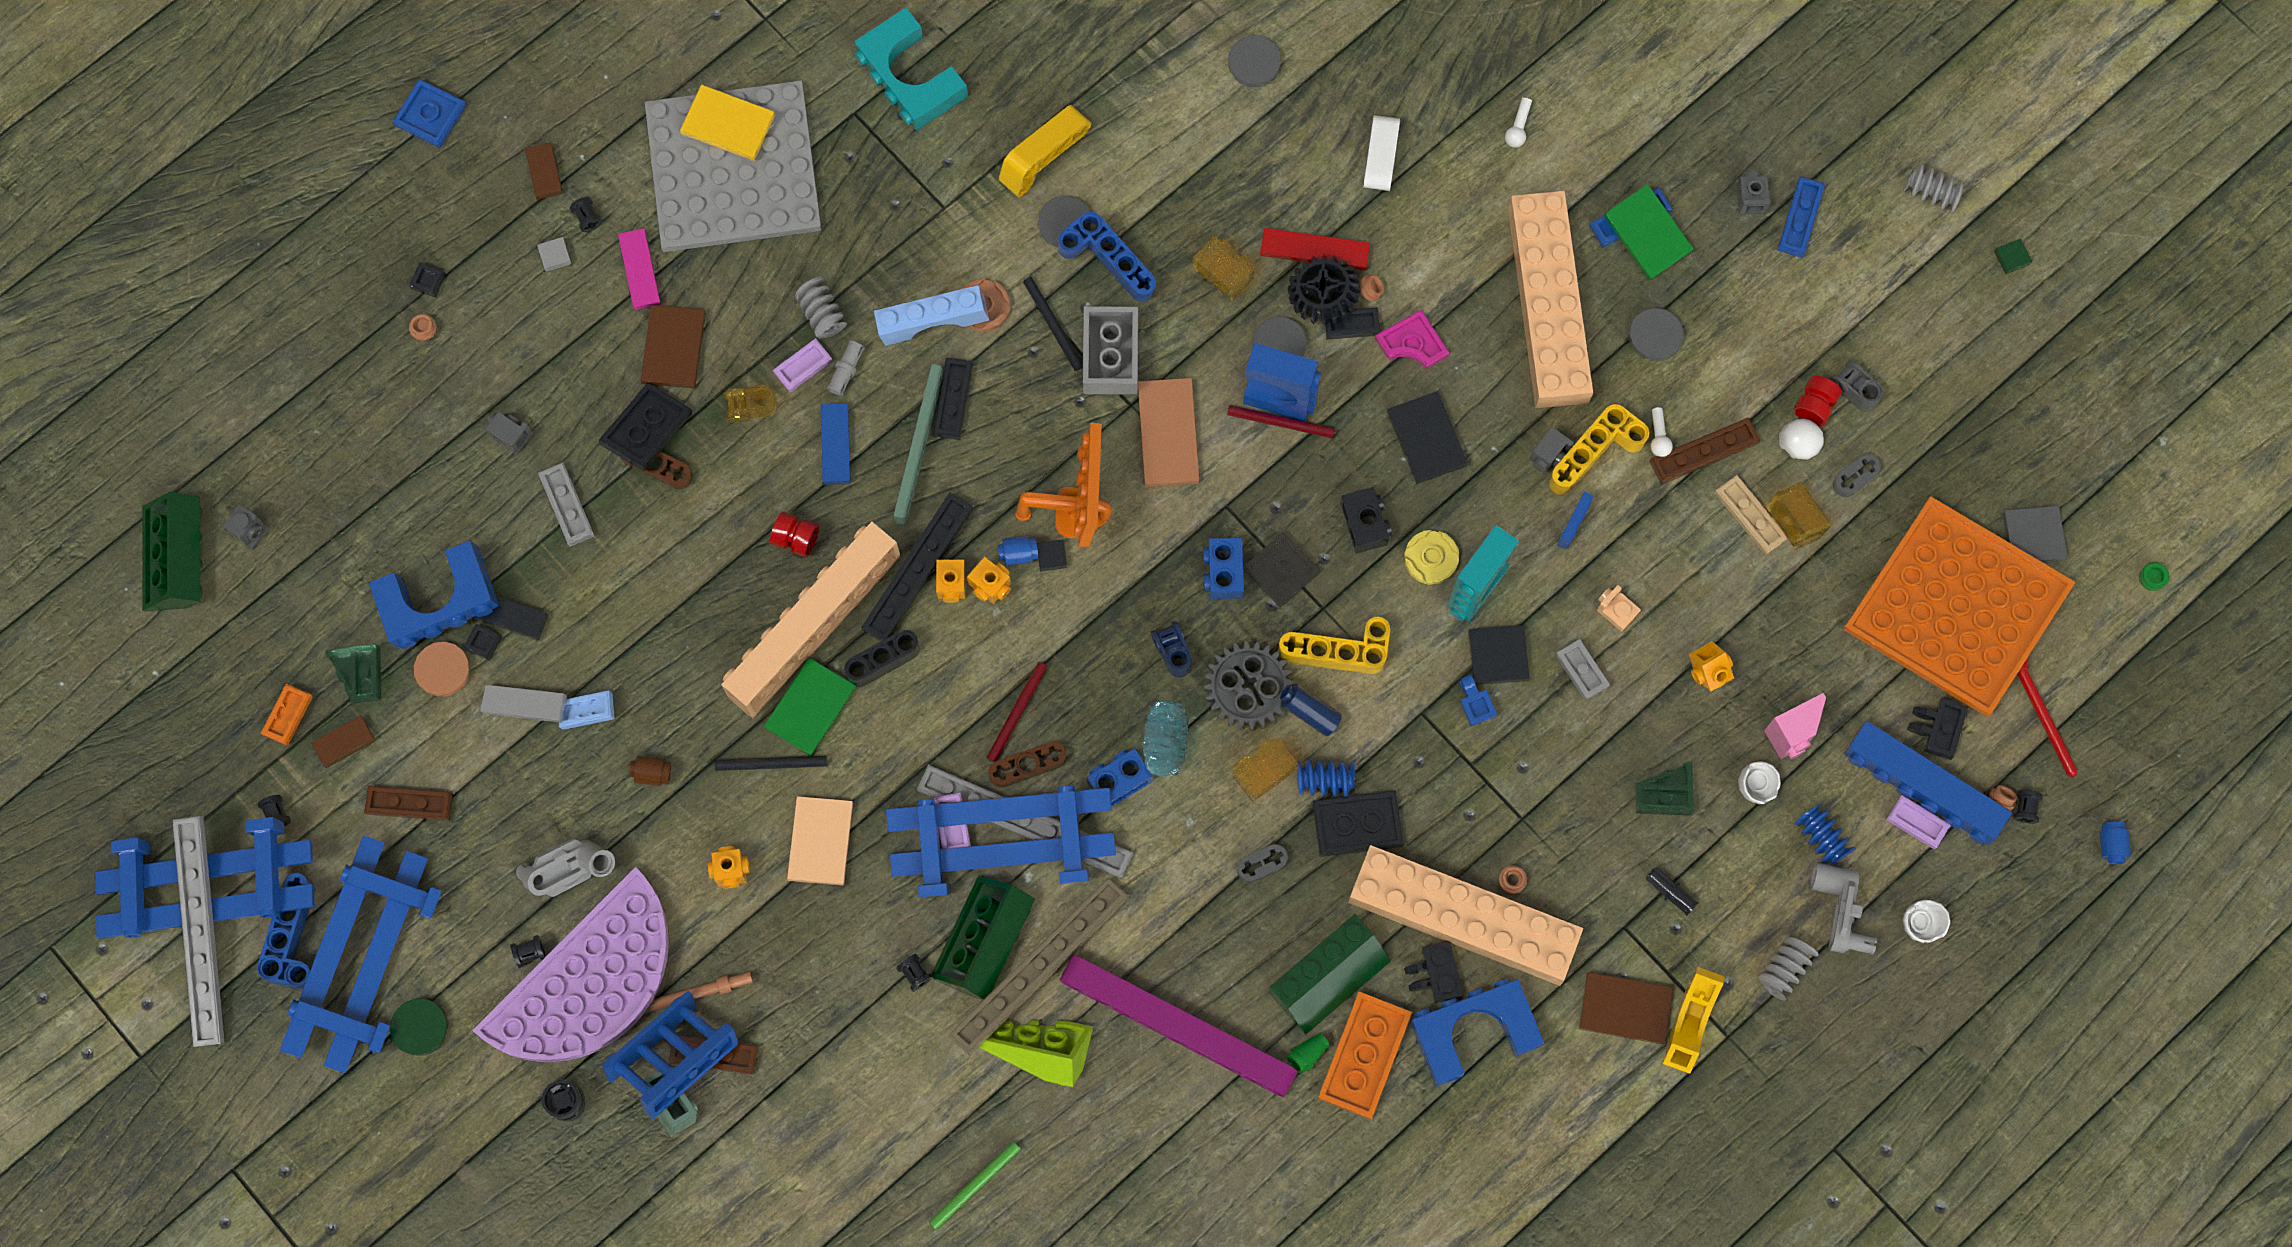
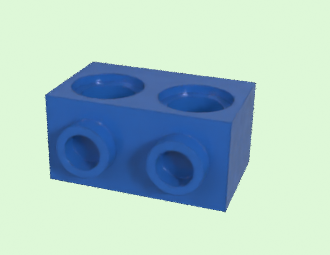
M1242 538L1209 539L1208 548H1203L1204 564H1209V574H1204L1205 591L1210 590V599L1243 598ZM1219 551H1226L1230 554V557L1227 560H1220L1215 554ZM1220 577H1227L1231 584L1222 587L1216 581Z
M1127 749L1123 750L1113 757L1114 761L1107 766L1100 764L1089 772L1090 776L1087 777V782L1091 789H1101L1099 783L1103 779H1110L1114 782V787L1110 789L1111 807L1153 782V776L1136 749L1130 752ZM1127 765H1134L1138 768V772L1134 776H1127L1122 770Z

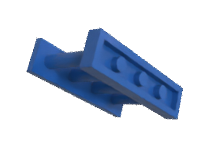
M689 991L673 1000L664 1012L619 1051L611 1054L606 1062L602 1064L607 1080L610 1083L621 1075L643 1094L640 1100L645 1113L651 1119L658 1116L738 1045L735 1031L729 1024L725 1023L715 1030L694 1012L697 1008L692 993ZM684 1019L708 1038L698 1048H693L673 1031ZM663 1038L686 1056L675 1067H672L651 1049ZM643 1057L665 1077L657 1084L650 1086L630 1066Z

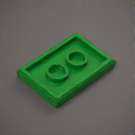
M1648 184L1603 215L1649 281L1694 250Z
M809 658L764 725V728L807 755L812 756L856 690V685Z

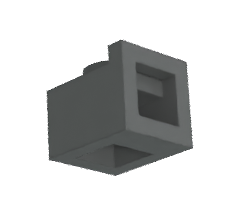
M1759 172L1745 173L1744 177H1740L1737 184L1739 215L1766 214L1770 206L1767 176H1760Z
M499 412L494 413L487 422L486 431L489 436L516 455L533 434L528 424L521 423L510 414L505 417Z
M1551 427L1533 450L1530 460L1537 470L1546 473L1552 465L1555 467L1570 451L1574 442Z
M241 505L237 506L222 526L231 536L254 550L269 530V527L255 514Z

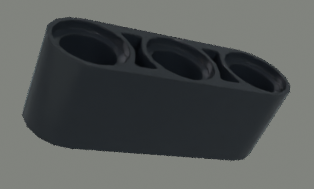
M902 630L853 656L846 662L844 667L847 680L856 685V687H863L913 660L920 652L917 636L910 630ZM905 640H910L914 643L910 650H902L899 646ZM879 654L889 655V660L886 663L879 664L875 662ZM855 667H863L865 669L864 674L860 677L852 676L851 671Z

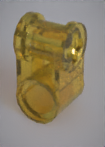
M765 385L730 389L723 393L724 399L727 400L728 414H726V419L729 422H743L748 419L768 417L773 415L778 408V402L773 391ZM761 398H770L767 404L758 405V401Z

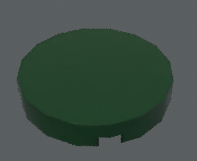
M412 999L403 1003L394 1012L390 1021V1034L393 1043L401 1051L416 1056H425L435 1052L444 1043L448 1029V1020L445 1012L436 1003L427 999Z

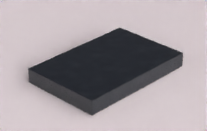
M647 382L599 439V445L644 472L692 415V409Z
M1438 391L1387 409V414L1416 484L1467 467L1468 462Z
M1396 790L1312 801L1320 857L1365 852L1369 850L1370 845L1379 849L1404 846Z

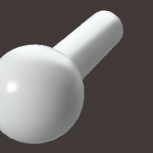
M1522 97L1514 125L1505 134V141L1511 147H1520L1526 140V133L1523 129L1532 103L1531 99Z
M1657 407L1652 409L1655 438L1651 442V451L1655 456L1664 457L1671 453L1673 445L1671 440L1666 437L1663 409Z

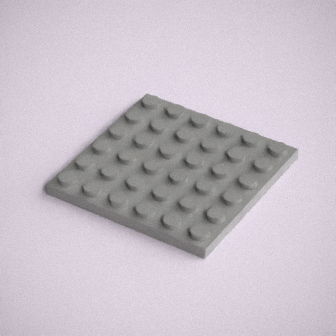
M802 81L721 91L775 112L773 122L755 161L681 134L680 129L696 95L645 102L660 241L663 252L822 231Z

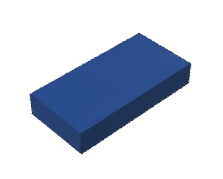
M1584 491L1557 546L1565 550L1566 548L1568 549L1592 503L1593 495Z

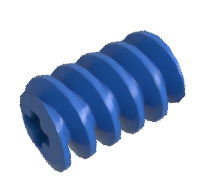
M1298 759L1297 788L1300 795H1303L1306 787L1309 788L1311 795L1315 794L1317 787L1320 788L1322 796L1326 795L1328 788H1331L1333 796H1336L1341 788L1345 797L1348 796L1351 789L1354 790V761H1351L1348 769H1346L1344 761H1340L1337 769H1335L1332 760L1328 761L1326 768L1323 767L1322 761L1318 760L1313 768L1310 759L1306 760L1303 767H1301Z
M1819 804L1799 817L1795 825L1797 827L1806 825L1801 834L1803 836L1812 834L1808 844H1819L1814 851L1815 854L1825 853L1821 860L1822 864L1831 862V865L1852 853L1856 848L1854 846L1844 847L1849 838H1838L1842 828H1831L1836 820L1835 818L1826 820L1825 817L1829 813V809L1819 811L1818 808L1821 806Z

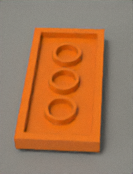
M1358 992L1318 1099L1372 1120L1412 1012Z

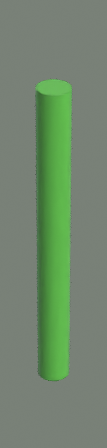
M1013 1141L942 1208L929 1223L936 1230L944 1224L1021 1150Z

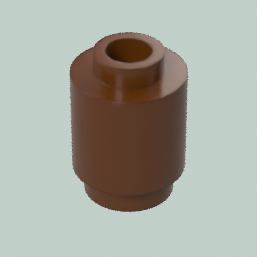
M637 756L636 761H631L629 777H634V783L654 786L669 784L671 762H665L664 758Z

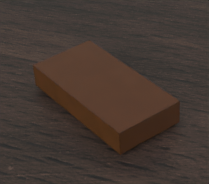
M551 142L525 148L536 199L563 194Z
M360 715L311 744L323 766L328 768L376 740L364 718Z

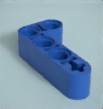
M1086 212L1060 233L1057 248L1062 257L1073 259L1089 248L1135 300L1144 302L1153 296L1156 286L1154 276L1100 215L1095 212ZM1090 222L1095 224L1097 229L1090 232L1085 230L1083 225ZM1066 239H1072L1076 242L1077 246L1067 248L1063 242ZM1109 242L1113 244L1115 249L1104 251L1101 248V244ZM1122 262H1127L1132 266V269L1125 272L1118 265ZM1139 283H1140V285H1142V286L1145 285V284H1147V285H1148L1147 290H1146L1145 288L1139 289V288H1138Z
M292 873L285 878L281 888L313 883L300 873ZM310 908L296 910V915L291 921L285 920L287 911L277 912V916L272 917L257 965V971L261 978L274 985L303 990L311 967L303 962L294 960ZM282 936H287L286 946L277 949L278 939ZM278 963V972L274 976H269V967L272 964ZM300 970H306L305 979L300 983H296V974Z

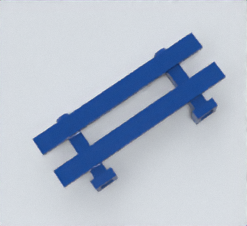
M1074 785L1058 787V793L938 805H935V799L919 800L917 807L886 809L888 832L919 829L921 843L920 852L890 854L892 877L923 874L924 885L918 886L919 897L950 894V883H943L942 872L1064 860L1065 872H1059L1060 884L1090 881L1089 869L1083 870L1082 859L1115 856L1114 833L1080 836L1078 814L1112 810L1110 788L1075 791ZM1060 815L1062 838L940 850L938 827Z
M274 817L246 821V832L254 836V848L207 855L209 878L255 872L256 892L211 899L213 922L260 915L262 918H272L277 916V912L315 907L313 884L279 888L278 868L313 863L312 840L277 844V835L285 834L284 823ZM140 838L111 841V853L119 856L120 868L95 872V894L102 895L120 892L121 912L96 916V938L103 939L123 935L126 938H138L142 936L143 932L182 927L180 903L144 909V888L178 883L176 860L143 865V855L151 854L149 842Z
M364 835L352 865L346 864L342 872L340 881L345 883L299 1001L293 999L287 1016L292 1017L279 1049L281 1052L302 1058L314 1026L335 1032V1037L323 1066L342 1073H346L358 1041L369 1044L368 1051L380 1053L390 1025L378 1022L376 1027L365 1024L383 974L409 907L419 909L418 916L430 919L441 894L440 890L432 887L427 892L416 889L428 858L409 851L405 852L395 881L374 874L373 872L385 843ZM369 891L388 899L342 1016L322 1009L321 1006L365 893Z

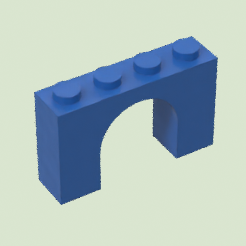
M1254 343L1246 367V377L1249 378L1244 393L1243 404L1306 422L1307 415H1313L1317 403L1319 380L1321 377V372L1317 371L1318 361Z
M467 541L445 551L454 576L455 588L450 601L436 612L427 614L417 612L411 602L404 579L396 573H391L369 583L389 643L401 649L410 648L416 644L417 640L425 637H436L442 633L441 630L448 627H460L466 624L468 619L474 616H486L492 613V609L500 606L482 554L476 544Z
M1506 978L1494 983L1495 988L1484 992V989L1480 988L1468 993V999L1458 1002L1457 998L1443 1002L1441 1004L1442 1008L1432 1012L1430 1008L1414 1014L1416 1018L1412 1019L1410 1025L1435 1087L1462 1078L1465 1074L1453 1046L1452 1030L1455 1022L1466 1014L1480 1012L1495 1018L1501 1024L1515 1057L1544 1045L1543 1038L1519 980L1511 982L1510 978Z

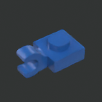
M1472 675L1461 678L1459 684L1466 698L1461 699L1460 704L1470 727L1495 718L1497 713L1487 690L1478 692Z

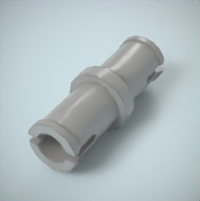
M849 340L841 360L837 361L835 365L837 369L831 382L827 386V390L831 393L843 396L851 375L854 376L857 371L855 367L865 349L863 345Z

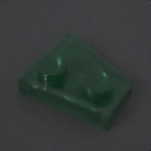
M372 644L326 650V656L333 663L337 671L335 673L340 682L344 684L345 692L350 701L353 703H363L381 700L380 646Z
M1688 761L1677 769L1670 772L1667 770L1658 774L1656 778H1648L1637 783L1635 787L1636 814L1692 816L1694 813L1692 762Z

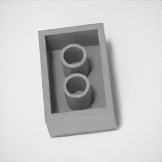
M1084 306L1083 394H1138V307Z

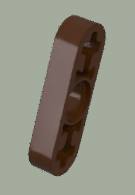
M662 452L656 458L662 459L663 465L656 471L650 470L647 467L643 472L621 458L624 464L675 489L687 488L693 479L692 472L687 464ZM669 464H671V470L676 473H680L683 470L685 478H679L676 481L675 476L668 472Z
M1049 742L998 760L989 768V779L994 786L1004 788L1058 769L1066 762V750L1059 742ZM1051 749L1062 753L1058 755V761L1054 762L1052 758L1043 760L1045 766L1040 767V760L1036 754L1041 753L1042 758L1050 755L1049 750ZM1027 757L1032 758L1036 763L1035 768L1030 772L1021 770L1019 766L1021 760ZM1015 762V768L1019 776L1014 777V772L1012 771L1005 775V780L1001 781L999 777L994 778L998 768L1002 767L1003 771L1011 770L1012 766L1010 763Z

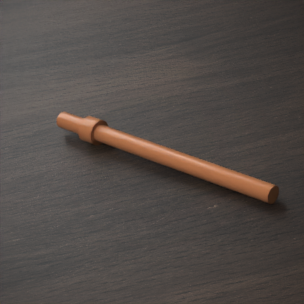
M751 972L728 977V975L716 978L715 982L653 999L645 1013L669 1007L673 1000L681 997L687 991L692 993L693 999L718 992L720 994L732 992V988L753 983Z

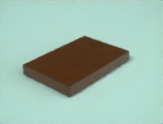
M651 305L640 380L642 384H647L648 382L651 385L695 389L705 310Z
M1588 972L1586 975L1579 1030L1663 1045L1665 1044L1673 987Z

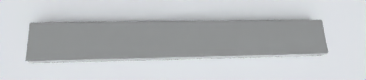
M928 765L917 788V792L931 798L961 793L963 802L1005 798ZM1049 816L989 822L1031 841L1062 838L1060 821ZM1079 830L1080 836L1091 835L1082 830ZM1115 845V856L1083 858L1082 863L1122 880L1133 852Z
M204 816L174 819L173 831L193 1047L223 1044L225 1042Z

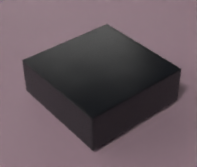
M419 262L409 287L414 291L436 298L446 273L443 270Z
M1064 540L1037 543L1040 572L1067 568Z
M475 624L463 648L472 654L490 661L502 636Z

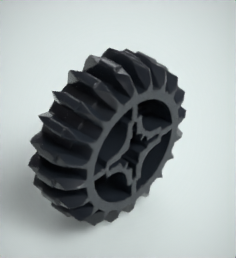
M1323 254L1322 260H1317L1316 257L1312 256V263L1310 264L1303 260V269L1295 267V276H1290V286H1288L1287 290L1290 295L1289 302L1294 305L1293 308L1296 314L1301 313L1303 320L1310 317L1313 325L1319 319L1325 326L1327 323L1326 319H1331L1336 324V317L1340 316L1345 319L1347 316L1346 311L1353 312V304L1358 303L1359 296L1357 294H1360L1361 289L1360 285H1358L1359 277L1355 274L1352 266L1347 267V262L1344 259L1338 262L1335 255L1330 260H1327V256ZM1329 276H1334L1340 279L1342 282H1339V280L1331 279ZM1324 283H1326V288H1325V291H1324V297H1322V291H1323V289H1324ZM1306 298H1309L1310 300H1316V301H1318L1320 304L1312 303V302H1310L1309 300H1307Z

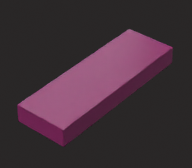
M645 229L618 234L634 310L648 308L651 305H661Z

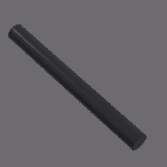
M1032 277L1026 278L1023 284L1074 371L1082 369L1083 363Z
M827 756L715 760V771L827 767Z

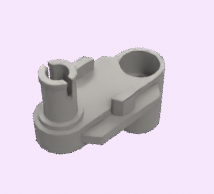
M572 838L558 846L554 845L548 848L546 852L536 856L533 865L529 863H523L524 867L519 865L516 875L522 880L525 889L534 895L541 896L547 894L555 897L590 879L591 874L596 877L607 876L614 869L615 858L611 852L591 840L579 841Z
M1816 862L1811 876L1810 889L1837 895L1829 939V950L1844 954L1851 949L1873 955L1876 949L1874 943H1877V937L1852 933L1851 930L1855 917L1861 918L1863 904L1855 903L1859 884V871Z

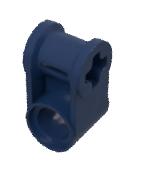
M1174 621L1170 627L1158 632L1155 630L1151 631L1158 653L1161 654L1168 672L1178 678L1188 675L1192 666L1191 653L1185 643L1178 623ZM1177 657L1184 658L1187 661L1183 666H1175L1172 663L1173 659Z

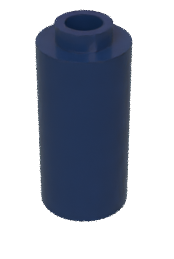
M1297 683L1292 686H1286L1280 695L1281 707L1324 736L1331 735L1341 721L1342 714Z

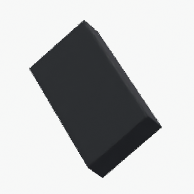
M1378 307L1354 309L1353 312L1346 311V318L1336 317V324L1331 319H1326V340L1368 337L1380 333Z

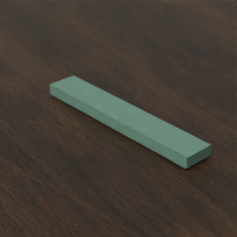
M931 365L894 512L895 524L903 526L907 524L942 384L943 370L940 365Z

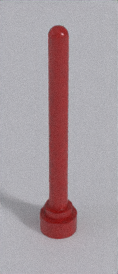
M2027 658L2017 675L2066 774L2069 777H2075L2078 773L2077 768L2027 670L2030 668L2028 665L2030 661Z

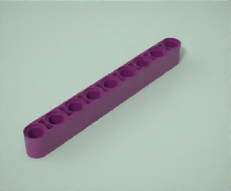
M1072 955L1059 979L1060 982L1278 1096H1286L1297 1074V1070L1076 955Z

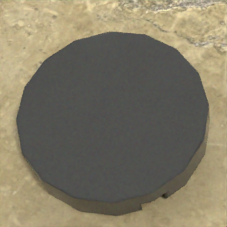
M1248 36L1240 39L1233 45L1229 53L1228 68L1235 77L1234 79L1240 84L1247 87H1261L1276 78L1280 70V53L1277 46L1269 39L1262 36Z
M1072 196L1052 198L1044 204L1039 212L1038 226L1041 236L1047 243L1057 247L1060 233L1081 215L1089 212V209L1082 201ZM1091 223L1084 224V229L1090 231ZM1066 239L1063 242L1065 247L1077 246L1076 242L1072 239Z
M1652 308L1644 310L1635 317L1630 326L1629 341L1637 355L1642 358L1651 359L1650 361L1658 362L1667 360L1676 354L1682 344L1684 332L1681 322L1674 314L1665 309Z
M1274 317L1265 320L1257 328L1253 337V345L1257 343L1302 357L1306 351V336L1303 328L1295 321L1286 317Z

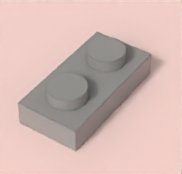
M1580 639L1556 653V658L1585 701L1609 688V682Z

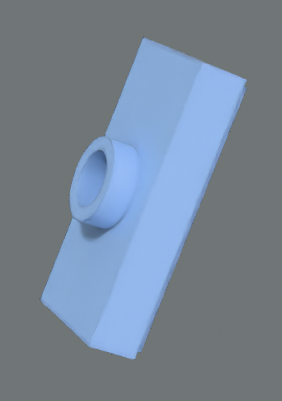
M608 690L566 699L562 723H559V728L564 730L615 719L613 693Z

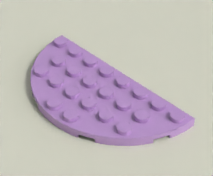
M637 867L472 1030L486 1043L510 1056L535 1062H560L581 1058L597 1052L623 1036L636 1024L652 1003L665 973L669 948L668 927L662 904L654 888Z

